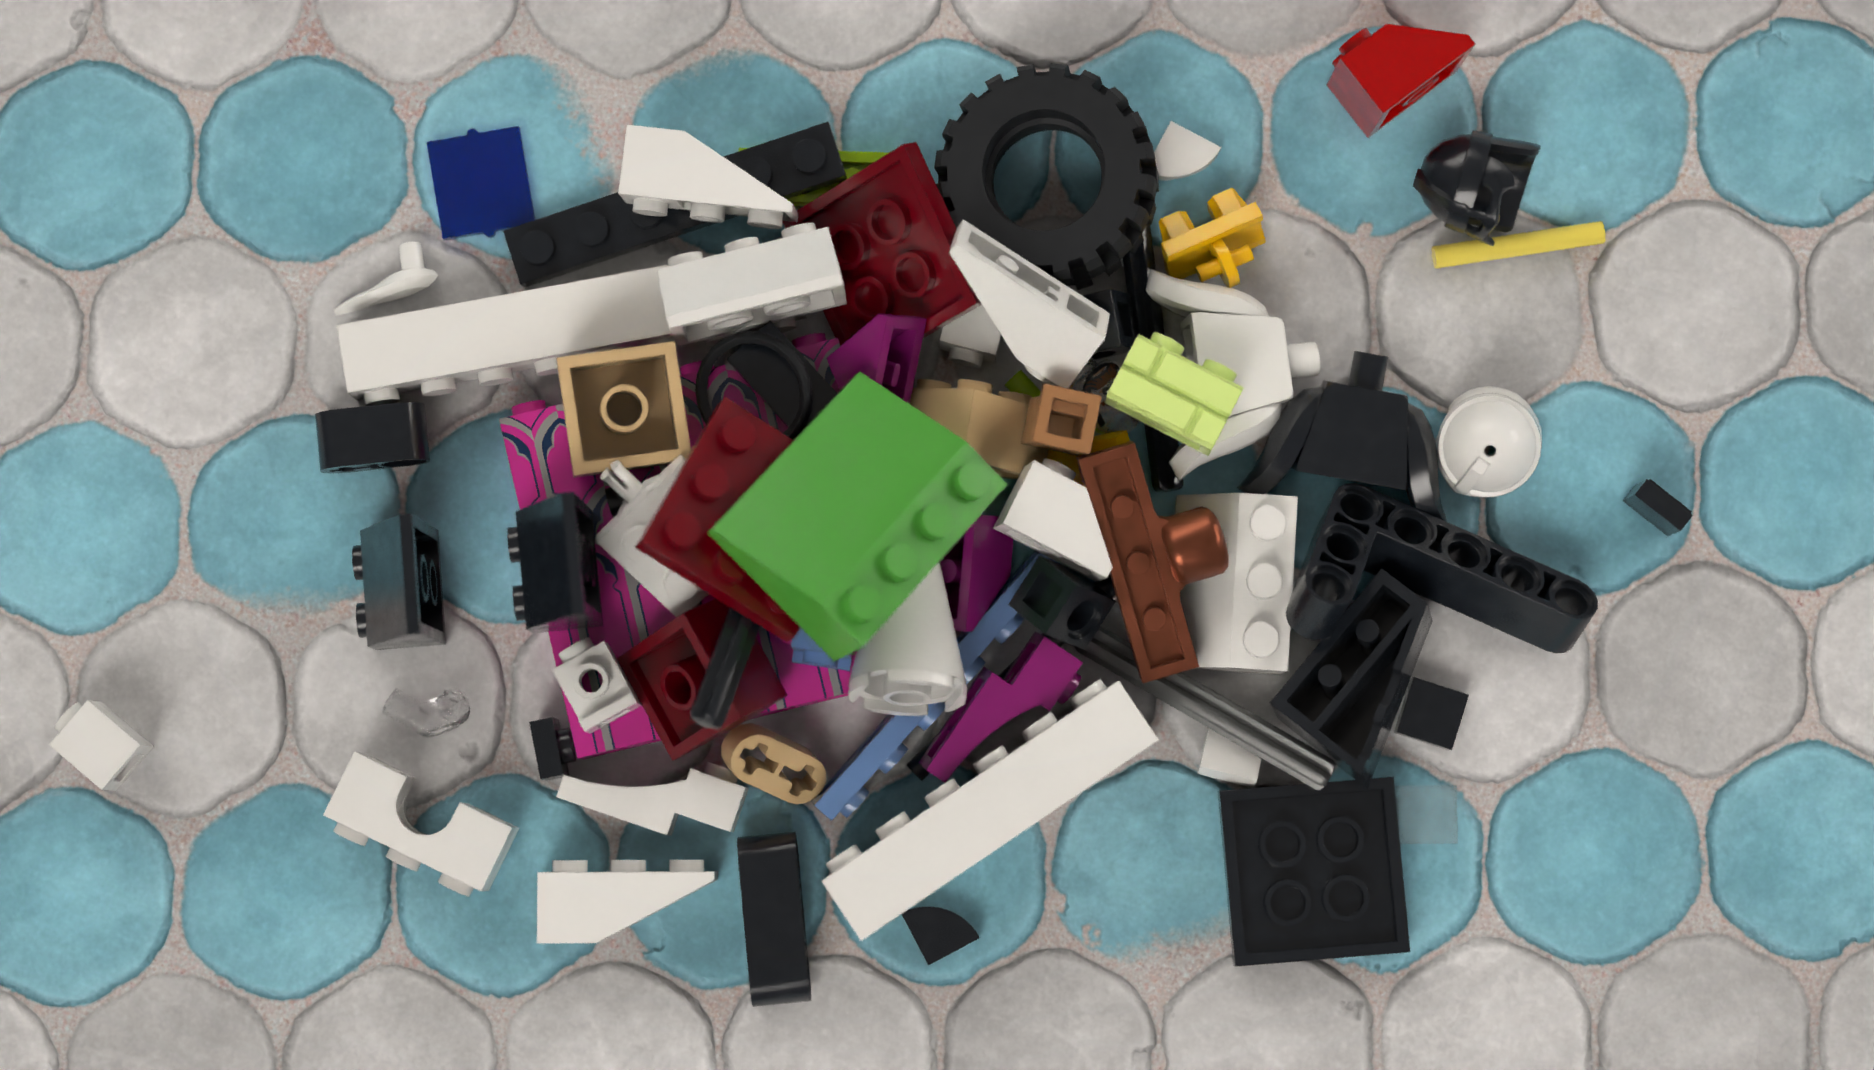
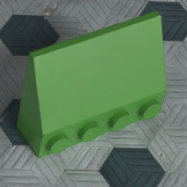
M858 372L707 533L835 662L863 648L1008 484L967 441L863 373Z

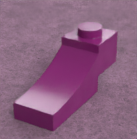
M1035 631L1003 679L986 667L982 668L967 690L965 704L952 712L919 763L925 770L946 783L970 752L1003 724L1039 705L1051 711L1056 702L1063 705L1072 696L1080 683L1081 675L1076 672L1083 662Z

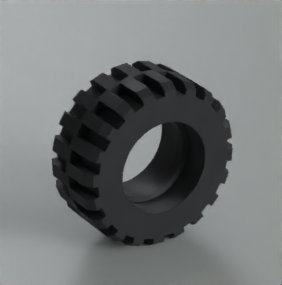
M1053 63L1050 64L1049 71L1036 72L1034 64L1016 67L1018 76L1003 81L1001 74H998L985 81L988 90L978 98L973 93H970L959 104L963 112L957 121L948 120L942 133L945 140L944 149L936 151L934 169L938 174V183L936 185L956 228L962 220H965L1066 286L1075 285L1077 290H1081L1094 285L1092 278L1103 272H1106L1108 276L1112 275L1122 267L1120 260L1129 251L1135 254L1144 241L1142 233L1147 224H1152L1156 211L1155 196L1156 192H1159V176L1153 146L1138 111L1134 112L1131 109L1127 97L1115 86L1108 89L1102 85L1099 76L1086 70L1080 76L1070 73L1068 65ZM1041 131H1064L1082 138L1095 152L1101 167L1099 195L1091 208L1082 217L1067 226L1047 231L1023 228L1010 220L998 205L994 193L995 170L1007 150L1024 137Z

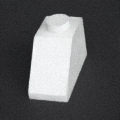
M1045 458L1042 464L1035 460L1023 467L993 529L1095 582L1108 578L1112 564L1087 488L1073 481L1076 473L1059 462Z

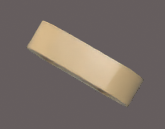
M752 723L741 724L735 727L724 738L721 746V756L727 767L741 781L788 803L797 805L808 803L815 799L823 790L826 783V770L819 759L805 746ZM758 746L766 756L763 762L751 756L743 760L740 755L745 748L754 750ZM784 766L798 772L804 768L807 773L803 779L793 778L790 781L781 770Z

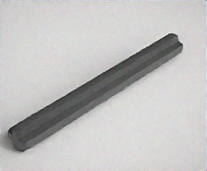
M1102 626L1099 627L1085 650L1074 647L1080 654L1316 790H1322L1327 785L1335 770L1336 763L1330 757L1182 672L1143 684L1139 677L1130 642Z

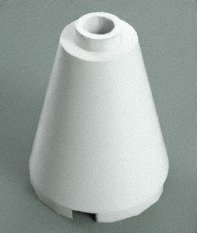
M940 562L863 648L857 650L848 683V700L852 703L860 696L863 697V709L871 712L902 716L928 715V704L945 702V712L956 710L965 704L967 684Z

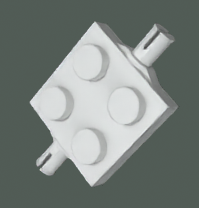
M680 454L659 475L649 478L642 483L619 460H616L610 464L612 472L606 468L601 475V479L615 490L624 501L617 515L595 535L597 543L673 615L678 617L682 613L693 609L710 594L635 548V545L683 465L685 458Z

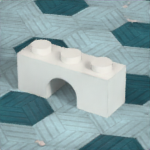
M354 751L323 816L337 822L333 832L362 846L366 845L369 838L390 848L385 857L413 871H418L421 863L442 873L438 883L462 895L470 897L473 889L481 892L489 891L519 827L469 803L459 802L452 819L445 828L434 834H424L412 826L405 809L408 793L416 778L365 753Z

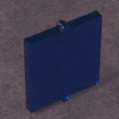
M519 126L481 133L471 128L468 130L467 135L426 142L442 239L444 241L485 234L487 238H493L497 231L507 230L536 220Z

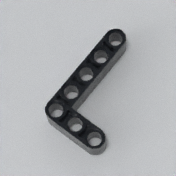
M1347 483L1336 490L1315 529L1286 608V618L1291 628L1305 638L1323 640L1330 637L1356 593L1363 570L1376 576L1382 568L1412 592L1545 651L1565 653L1573 648L1598 609V600L1591 588L1576 578L1369 487L1357 483Z

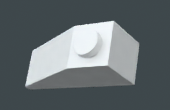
M962 220L956 229L949 251L955 263L1016 359L1022 362L1026 370L1036 379L1046 383L1053 382L1059 387L1068 388L1104 341L1110 313L973 225Z

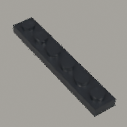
M828 121L724 156V158L785 199L848 179ZM617 192L504 230L503 232L519 283L526 288L716 223L691 219L690 210L668 208L667 216L664 217L638 214L632 211L633 204H627ZM725 214V220L737 217V215Z

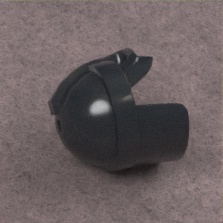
M1472 130L1471 134H1461L1447 138L1432 147L1426 154L1421 169H1417L1413 187L1420 193L1424 204L1431 212L1444 222V227L1462 234L1465 232L1466 235L1477 241L1494 246V240L1489 237L1492 230L1506 233L1510 232L1514 227L1524 189L1535 157L1538 155L1541 146L1526 141L1494 137L1491 133Z

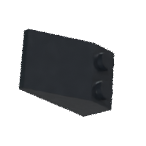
M566 492L516 511L517 527H508L507 529L510 560L512 563L520 562L522 585L513 586V605L516 620H525L526 630L532 633L603 626L592 510L574 492Z
M412 513L399 514L360 530L361 545L353 546L352 549L354 576L356 580H363L365 603H357L356 625L359 637H367V647L375 650L446 645L439 531Z

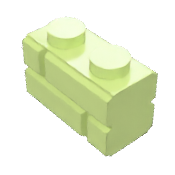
M1153 332L1150 339L1138 334L1106 395L1104 403L1209 456L1244 389L1242 386L1234 383L1237 374L1226 366L1210 359H1206L1201 366L1181 356L1185 348L1180 343L1163 334Z

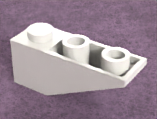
M627 125L618 194L627 204H633V212L648 216L664 217L667 216L668 208L690 210L691 219L712 223H723L725 214L748 217V225L767 229H781L783 221L798 222V212L791 202L686 131Z
M552 860V872H537V944L602 942L717 881L718 871H704V860H669V871H646V860H611V872H588V860Z

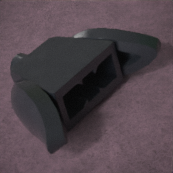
M1354 351L1348 384L1323 380L1320 387L1304 389L1288 402L1281 412L1279 420L1272 428L1254 468L1237 487V489L1244 493L1265 494L1272 490L1292 467L1300 472L1406 490L1412 507L1448 522L1440 499L1437 450L1431 424L1421 409L1408 403L1407 395L1382 391L1389 357Z

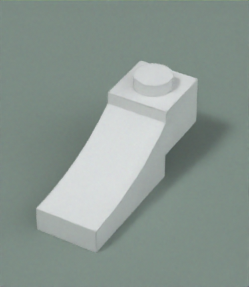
M707 762L704 772L690 768L686 780L655 786L624 787L604 785L564 775L556 797L665 835H672L678 815L734 832L749 788L736 784L738 778L730 769Z

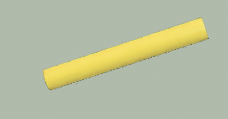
M1602 221L1491 237L1495 242L1494 246L1477 240L1432 246L1431 254L1435 269L1604 244L1606 239L1605 228Z

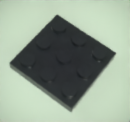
M1394 777L1372 778L1368 789L1356 780L1328 782L1322 790H1316L1307 784L1218 791L1233 966L1410 952Z

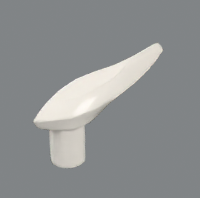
M406 242L399 245L402 271L389 275L373 288L346 300L333 309L335 315L354 312L377 304L405 298L432 284L438 274L432 269L425 268L421 243Z

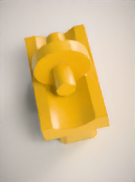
M1233 188L1215 194L1207 201L1208 213L1212 221L1195 228L1186 211H1176L1158 221L1162 239L1161 247L1164 266L1168 276L1184 279L1197 273L1199 280L1204 282L1220 275L1228 288L1240 284L1236 267L1254 260L1251 249L1266 242L1261 226L1263 214L1257 203L1253 202L1247 205Z

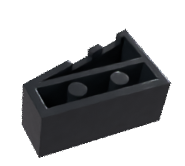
M1381 568L1346 610L1332 635L1321 640L1270 702L1277 718L1318 751L1333 759L1337 766L1366 789L1370 785L1433 620L1428 603Z

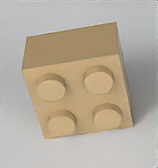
M675 341L556 358L573 478L602 474L606 468L612 472L610 464L616 460H619L627 470L671 464L680 454L685 459L687 458L691 448Z

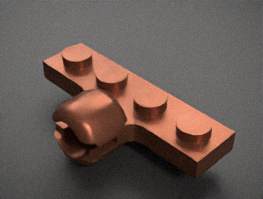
M1133 441L1076 457L1084 487L1087 488L1112 564L1110 577L1140 680L1144 684L1199 667L1180 602V591L1187 584L1220 575L1229 567L1228 549L1219 520L1210 509L1205 507L1194 508L1168 517L1158 516L1154 511L1137 448Z

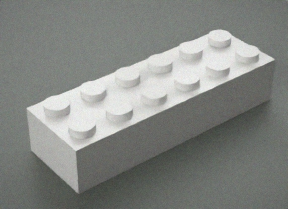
M1099 679L1071 698L1069 702L1075 709L1073 712L1059 721L1050 712L1022 731L1021 735L1027 743L1010 754L1001 745L973 764L978 776L961 787L952 778L924 797L930 806L929 809L912 820L903 811L875 830L881 839L880 842L863 853L857 844H854L826 863L832 874L823 879L822 883L861 941L1157 742L1159 739L1121 683L1117 681L1107 688L1103 681Z

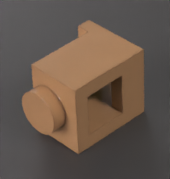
M1045 383L1042 384L1040 396L1030 398L1021 444L1076 456L1090 454L1102 396Z

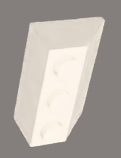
M803 223L782 230L781 239L760 244L758 237L742 238L727 243L724 246L725 253L703 258L701 251H693L669 258V267L657 269L668 327L677 345L681 346L765 325L770 320L777 322L847 304L844 283L829 228L825 227L816 230L815 223Z
M1253 493L1176 496L1175 514L1198 507L1208 508L1215 514L1222 528L1229 554V567L1224 573L1187 584L1180 591V602L1199 667L1194 669L1282 675L1288 672L1291 626L1286 618V608L1293 591L1298 496Z

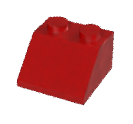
M1385 24L1373 34L1367 28H1364L1339 48L1341 54L1332 62L1335 69L1327 83V87L1366 137L1369 138L1456 73L1475 46V42L1466 34Z

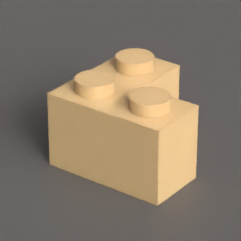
M960 379L958 380L957 388H951V384L942 381L917 380V386L912 391L910 405L967 441L1002 479H1018L1024 466L1034 460L1042 464L1044 459L1047 458L1048 449L1021 444L1028 405L1032 396L1010 391H999L998 395L992 394V384L976 380Z

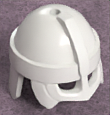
M1486 386L1466 391L1450 404L1448 414L1440 425L1438 436L1435 439L1438 468L1451 489L1461 495L1488 498L1502 496L1516 490L1534 473L1541 456L1542 432L1535 412L1523 398L1507 389ZM1489 445L1494 446L1496 449L1492 455L1484 452L1485 448Z

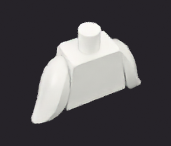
M1150 269L1146 286L1148 295L1166 310L1185 318L1180 322L1182 345L1185 348L1183 351L1184 357L1201 366L1206 359L1226 366L1237 374L1234 383L1244 388L1209 456L1183 443L1178 447L1169 463L1180 481L1197 467L1219 457L1239 451L1267 436L1280 418L1282 405L1293 399L1292 378L1318 376L1320 372V355L1315 342L1287 344L1282 318L1269 317L1265 306L1251 295L1224 286L1177 279Z

